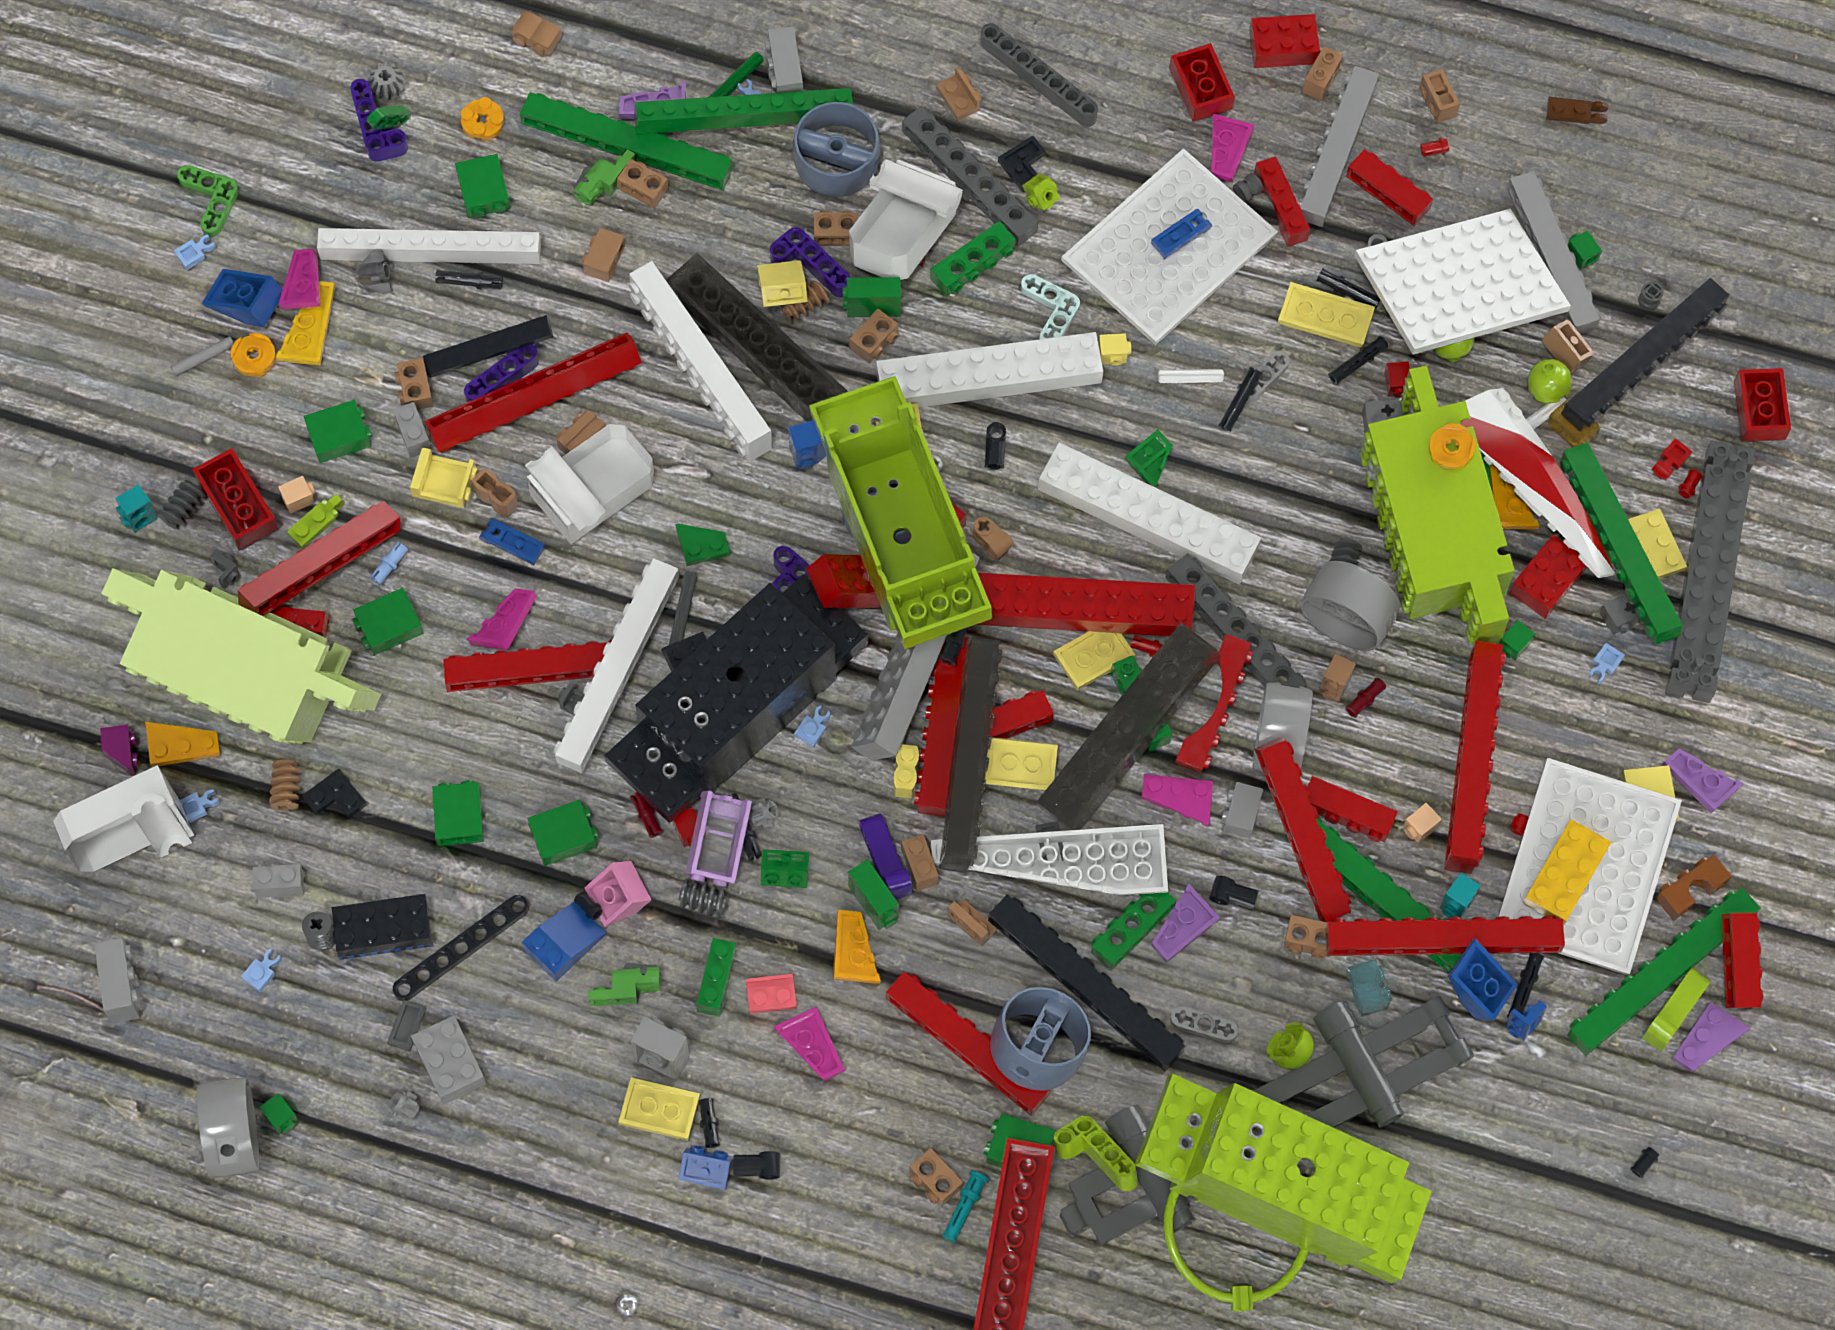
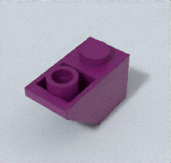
M128 724L100 728L102 750L106 758L131 776L136 775L135 767H139L137 753H134L133 746L137 745L135 731L131 732Z

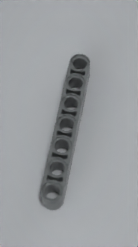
M988 23L982 27L980 43L983 49L1082 126L1090 127L1096 123L1098 105L1094 100L996 24ZM1057 86V87H1059V88H1058V89H1053V88H1051V87Z

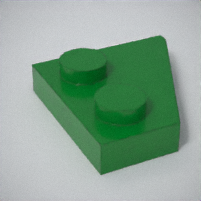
M1157 429L1127 454L1124 459L1146 484L1156 488L1173 445Z
M675 524L686 566L730 556L724 532Z

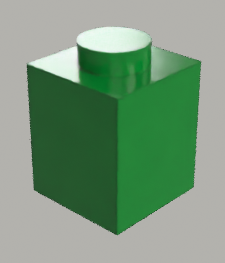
M1588 230L1582 234L1576 233L1569 239V251L1574 253L1576 265L1580 270L1599 261L1602 249Z
M1517 620L1499 642V644L1503 645L1502 653H1506L1507 658H1512L1516 661L1532 643L1535 633Z
M279 1093L259 1107L278 1135L283 1132L288 1133L296 1126L295 1123L298 1122L296 1115Z

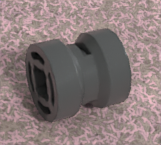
M1254 173L1248 174L1243 181H1238L1233 185L1235 194L1245 203L1252 199L1253 194H1259L1264 189L1262 182Z
M1653 281L1644 284L1638 297L1640 307L1647 311L1658 308L1664 294L1663 287Z

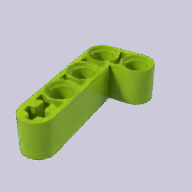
M1691 968L1642 1039L1662 1052L1704 993L1711 980L1694 968Z
M1080 1116L1055 1132L1054 1143L1057 1155L1061 1159H1071L1085 1151L1122 1191H1132L1138 1186V1176L1134 1162L1091 1117Z

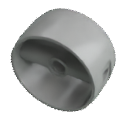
M1329 561L1316 573L1306 590L1301 602V610L1311 625L1331 640L1352 649L1371 651L1376 649L1385 639L1395 622L1400 610V601L1395 592L1383 580L1366 569L1343 561Z
M1267 682L1260 710L1255 748L1277 738L1285 739L1291 743L1294 750L1293 760L1301 769L1309 728L1313 690L1302 686L1295 688L1283 686L1279 682ZM1254 750L1252 770L1263 774Z
M229 1078L199 1084L197 1086L198 1123L208 1176L228 1177L259 1170L258 1131L253 1097L248 1079Z

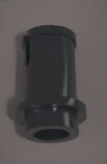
M585 891L575 896L574 902L585 912V916L588 919L596 920L601 916V905L595 903Z
M1650 1147L1641 1151L1642 1155L1633 1167L1630 1168L1639 1178H1643L1652 1164L1658 1162L1659 1154Z

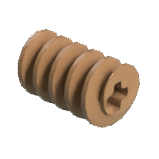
M813 280L810 282V286L806 284L808 302L780 305L790 323H792L791 316L796 320L800 319L799 312L806 316V308L814 312V304L821 308V300H824L827 304L830 303L828 294L820 283Z
M282 759L272 763L274 769L271 773L273 779L271 780L272 788L270 789V794L272 796L269 798L272 809L281 811L298 809V804L292 803V801L299 800V796L293 794V792L300 791V787L294 784L300 783L301 779L294 775L301 774L302 771L299 768H295L298 763L294 760Z

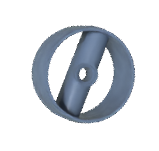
M829 102L814 107L801 118L793 138V160L797 173L804 184L819 194L830 197H843L862 190L870 183V179L875 175L879 165L880 138L875 123L865 111L852 104ZM828 126L849 127L863 134L869 140L874 150L847 142L841 135L829 136L816 131ZM834 148H839V149H841V150H839V151H834V150H832V149H834ZM801 154L853 171L842 174L822 172L808 164Z
M1046 987L1024 989L1012 996L1004 1005L993 1026L990 1040L993 1060L998 1069L1017 1085L1032 1090L1057 1088L1065 1084L1079 1069L1090 1043V1023L1080 1005L1068 995ZM1018 1015H1038L1039 1017L1021 1050H1019L1007 1033L1005 1021ZM1061 1027L1073 1043L1075 1058L1062 1063L1042 1062Z

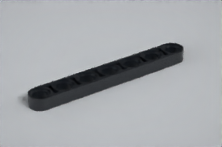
M521 895L510 897L396 980L393 984L395 998L402 1002L403 1000L412 999L523 918L529 910L526 898ZM516 901L524 903V909L520 912H514L511 909L512 904ZM496 915H502L506 920L503 925L496 926L492 923L493 918ZM477 929H484L487 934L484 939L478 940L474 938V932ZM463 942L468 946L466 952L462 954L455 952L456 944ZM444 956L448 958V964L441 968L436 966L435 961L438 957ZM425 970L429 972V978L426 981H418L416 975L419 971ZM406 984L410 986V992L407 995H399L397 989L400 985Z

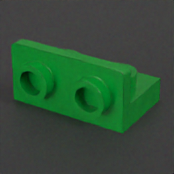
M763 849L760 884L762 886L807 888L809 852Z

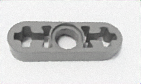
M1276 351L1257 368L1260 372L1268 373L1271 379L1269 381L1259 379L1254 389V394L1249 397L1247 403L1257 401L1288 369L1290 358L1287 353ZM1282 359V360H1283V365H1282V364H1278V365L1275 367V371H1274L1272 368L1274 367L1276 360H1277V361H1280V360Z
M1177 1007L1171 1014L1170 1022L1177 1030L1226 1044L1233 1042L1237 1037L1238 1027L1231 1020L1186 1007ZM1180 1013L1185 1014L1184 1018L1187 1020H1184L1183 1023H1178V1018L1175 1016L1179 1017ZM1192 1016H1194L1196 1018L1194 1020L1193 1027H1190V1021L1192 1020ZM1202 1019L1208 1020L1211 1028L1207 1031L1200 1030L1197 1025L1198 1021ZM1215 1023H1218L1217 1028L1221 1030H1224L1226 1027H1230V1032H1232L1233 1034H1229L1228 1037L1223 1036L1224 1032L1221 1030H1217L1216 1034H1214L1213 1031Z

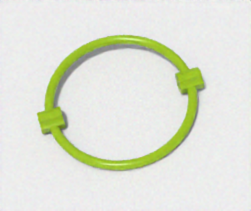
M1248 1150L1244 1151L1245 1157L1250 1158V1152ZM1173 1190L1170 1191L1165 1205L1163 1228L1171 1259L1181 1275L1197 1290L1214 1299L1231 1303V1312L1253 1311V1302L1261 1301L1277 1294L1301 1270L1308 1251L1299 1248L1296 1259L1287 1273L1276 1283L1263 1290L1252 1293V1286L1230 1287V1293L1207 1285L1187 1267L1178 1251L1174 1237L1173 1216L1179 1193Z

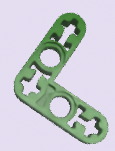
M182 166L177 172L179 183L186 188L212 196L200 225L204 235L216 237L220 234L238 196L237 183L231 178L194 166ZM189 173H191L192 177L184 179V176H187ZM205 179H212L214 181L210 187H204L202 182ZM229 186H231V187H232V190H228V191H227V194H226V198H224V196H225L224 188H225V189H228ZM221 203L226 206L221 212L214 211V207L217 204ZM213 217H215V227H211L210 229H208L207 225H211L213 222Z

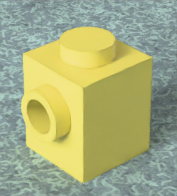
M1126 333L1099 335L1098 346L1102 364L1118 366L1127 363V356L1131 355V342H1127Z

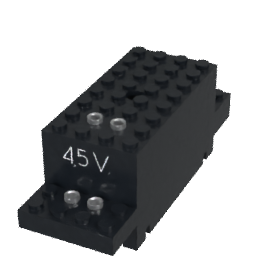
M805 574L799 577L783 593L769 583L635 704L638 725L604 755L605 762L670 824L698 797L701 799L702 791L716 792L717 786L721 782L725 783L806 709L816 699L819 691L823 693L836 681V673L868 645V633L841 608H823L812 581ZM733 667L741 668L745 673L744 679L740 682L729 681L726 676L728 670ZM687 703L690 704L687 708H683ZM699 718H704L706 720L702 724L697 722ZM651 753L658 754L656 758H650ZM668 768L674 770L672 774H667L665 771Z

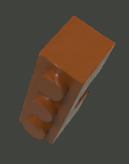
M1715 854L1709 859L1706 856L1695 864L1696 868L1691 871L1686 869L1677 876L1678 880L1671 884L1669 881L1659 889L1660 894L1656 900L1673 921L1692 909L1696 902L1690 894L1689 887H1702L1710 896L1730 881L1732 875Z

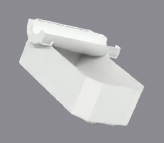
M886 159L881 165L879 174L876 177L873 175L870 179V188L879 191V193L849 230L850 256L854 266L880 277H900V280L907 279L954 218L963 190L957 188L954 181L901 160H897L894 163Z
M608 424L563 457L551 446L540 459L530 461L525 465L531 472L527 476L530 496L570 544H573L650 489L654 476L652 457L626 426Z
M158 765L61 810L53 821L65 852L80 872H94L149 845L153 846L161 858L169 854L168 850L171 845L180 843L183 847L192 843L189 837L194 836L188 820L185 821L180 813L181 811L187 820L178 796Z

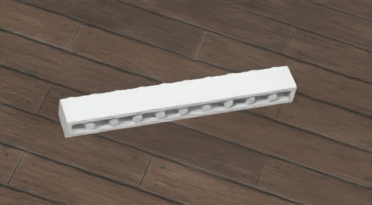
M319 228L317 249L320 260L363 261L374 250L382 249L384 261L540 264L541 242L539 232Z
M654 558L650 565L647 564L642 573L644 578L641 584L635 586L632 594L634 598L631 604H626L623 611L624 618L621 623L618 622L613 631L614 638L611 643L608 642L603 651L605 656L602 662L596 664L593 672L595 676L592 682H587L583 692L585 696L582 702H577L574 708L575 716L572 722H567L562 742L558 741L555 746L556 762L580 773L583 772L679 579L678 568Z

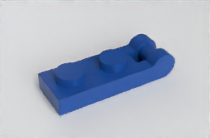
M1195 209L1151 239V244L1165 259L1200 234L1210 230L1212 223L1202 217L1203 213L1199 209ZM1192 222H1196L1198 225L1195 227Z
M490 518L487 523L486 531H482L479 536L480 540L484 543L491 544L533 566L545 549L544 543L493 518ZM496 531L500 532L498 537L494 536Z

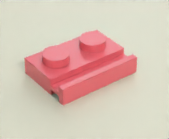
M793 974L746 979L750 1014L797 1009Z

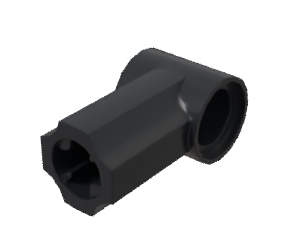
M993 422L989 424L986 430L984 467L990 470L1004 469L1006 428L1002 423ZM999 433L1001 437L993 438L991 434Z
M1218 875L1215 877L1209 900L1219 905L1232 904L1253 911L1259 890L1236 884L1233 879Z
M764 1151L758 1155H733V1176H759L760 1179L765 1180L780 1178V1153Z

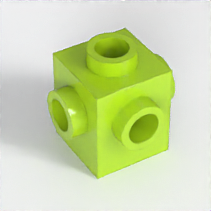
M1037 174L1022 185L1027 194V202L1033 208L1048 210L1060 199L1057 193L1058 187L1049 176Z

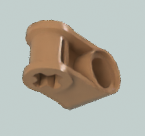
M983 516L975 520L972 532L973 538L993 559L998 560L1014 545L1011 537L1002 531L990 518Z

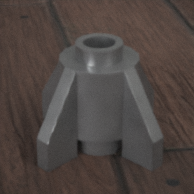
M382 249L374 250L359 264L355 272L356 279L363 286L380 293H392L391 282L385 280H389L390 270L394 267V263L382 262L384 261Z

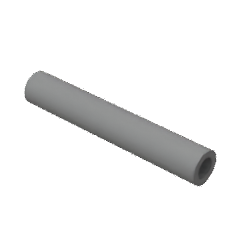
M229 336L170 366L174 375L177 376L232 348L234 342Z

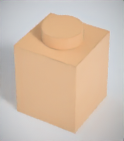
M303 476L278 486L280 495L290 514L314 504L312 495L316 494L311 482L306 483Z
M1425 803L1405 820L1403 825L1404 831L1410 839H1415L1419 844L1439 827L1442 819Z

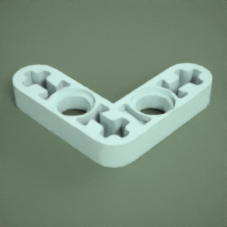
M1026 275L1021 282L1022 293L1054 309L1041 331L1039 339L1049 338L1052 331L1055 332L1053 338L1064 336L1079 311V298L1075 294L1036 275ZM1035 283L1034 287L1027 288V284ZM1047 291H1053L1057 296L1054 299H1047L1044 294ZM1073 302V306H1070L1068 312L1065 313L1066 303ZM1056 318H1063L1066 324L1056 326L1053 321Z

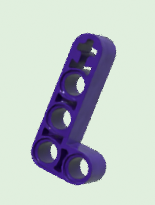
M354 80L351 83L350 90L369 159L378 162L404 155L408 151L406 135L402 130L392 129L382 132V129H374L368 131L372 126L366 121L367 117L376 109L372 92L366 80ZM361 92H363L364 97L360 98L359 94ZM396 141H400V142H401V143H399V144H393V143L396 142Z
M792 227L771 244V264L789 262L795 258L801 260L802 265L834 296L843 298V286H847V278H850V275L803 229ZM794 239L800 240V241L797 242V243L792 242V240H794ZM779 252L784 253V255L777 256L775 254ZM810 253L815 254V256L808 257L806 255ZM823 268H829L830 270H829V271H822L821 269H823Z
M532 344L508 352L507 356L467 383L464 388L466 403L515 382L533 371L539 363L536 347ZM526 355H532V356H533V357L530 358V359H524V358H523V357L526 356ZM508 368H515L514 371H506ZM491 380L498 381L495 384H488Z
M782 545L775 549L773 554L774 567L780 575L771 584L783 593L784 591H781L780 587H790L801 577L795 575L797 571H804L805 575L810 579L806 570L809 564L788 546ZM783 556L789 558L785 562H781L778 559Z
M878 813L858 820L875 869L894 898L898 900L911 895L912 883L906 868L902 867L882 814Z

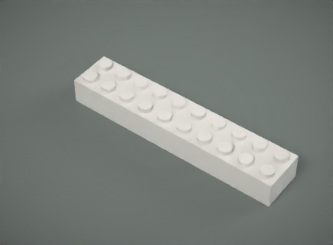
M651 261L631 272L628 285L631 290L630 297L633 303L640 305L645 320L652 322L654 325L653 330L659 339L662 337L666 342L665 347L668 353L675 355L680 370L682 372L686 371L689 375L688 380L694 389L698 388L703 403L706 406L710 405L715 420L724 425L726 436L730 440L733 439L737 444L736 449L740 456H745L751 462L772 449L770 428L654 263Z
M1096 332L876 361L877 380L881 381L896 376L906 402L911 404L918 403L919 407L1100 384L1103 377Z
M1058 443L1039 478V491L1181 558L1188 553L1191 558H1196L1200 562L1202 568L1238 585L1241 584L1260 546L1261 537L1061 443Z

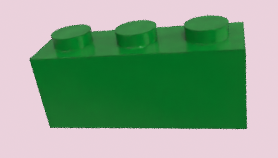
M712 938L696 1003L697 1012L721 1016L736 955V942Z

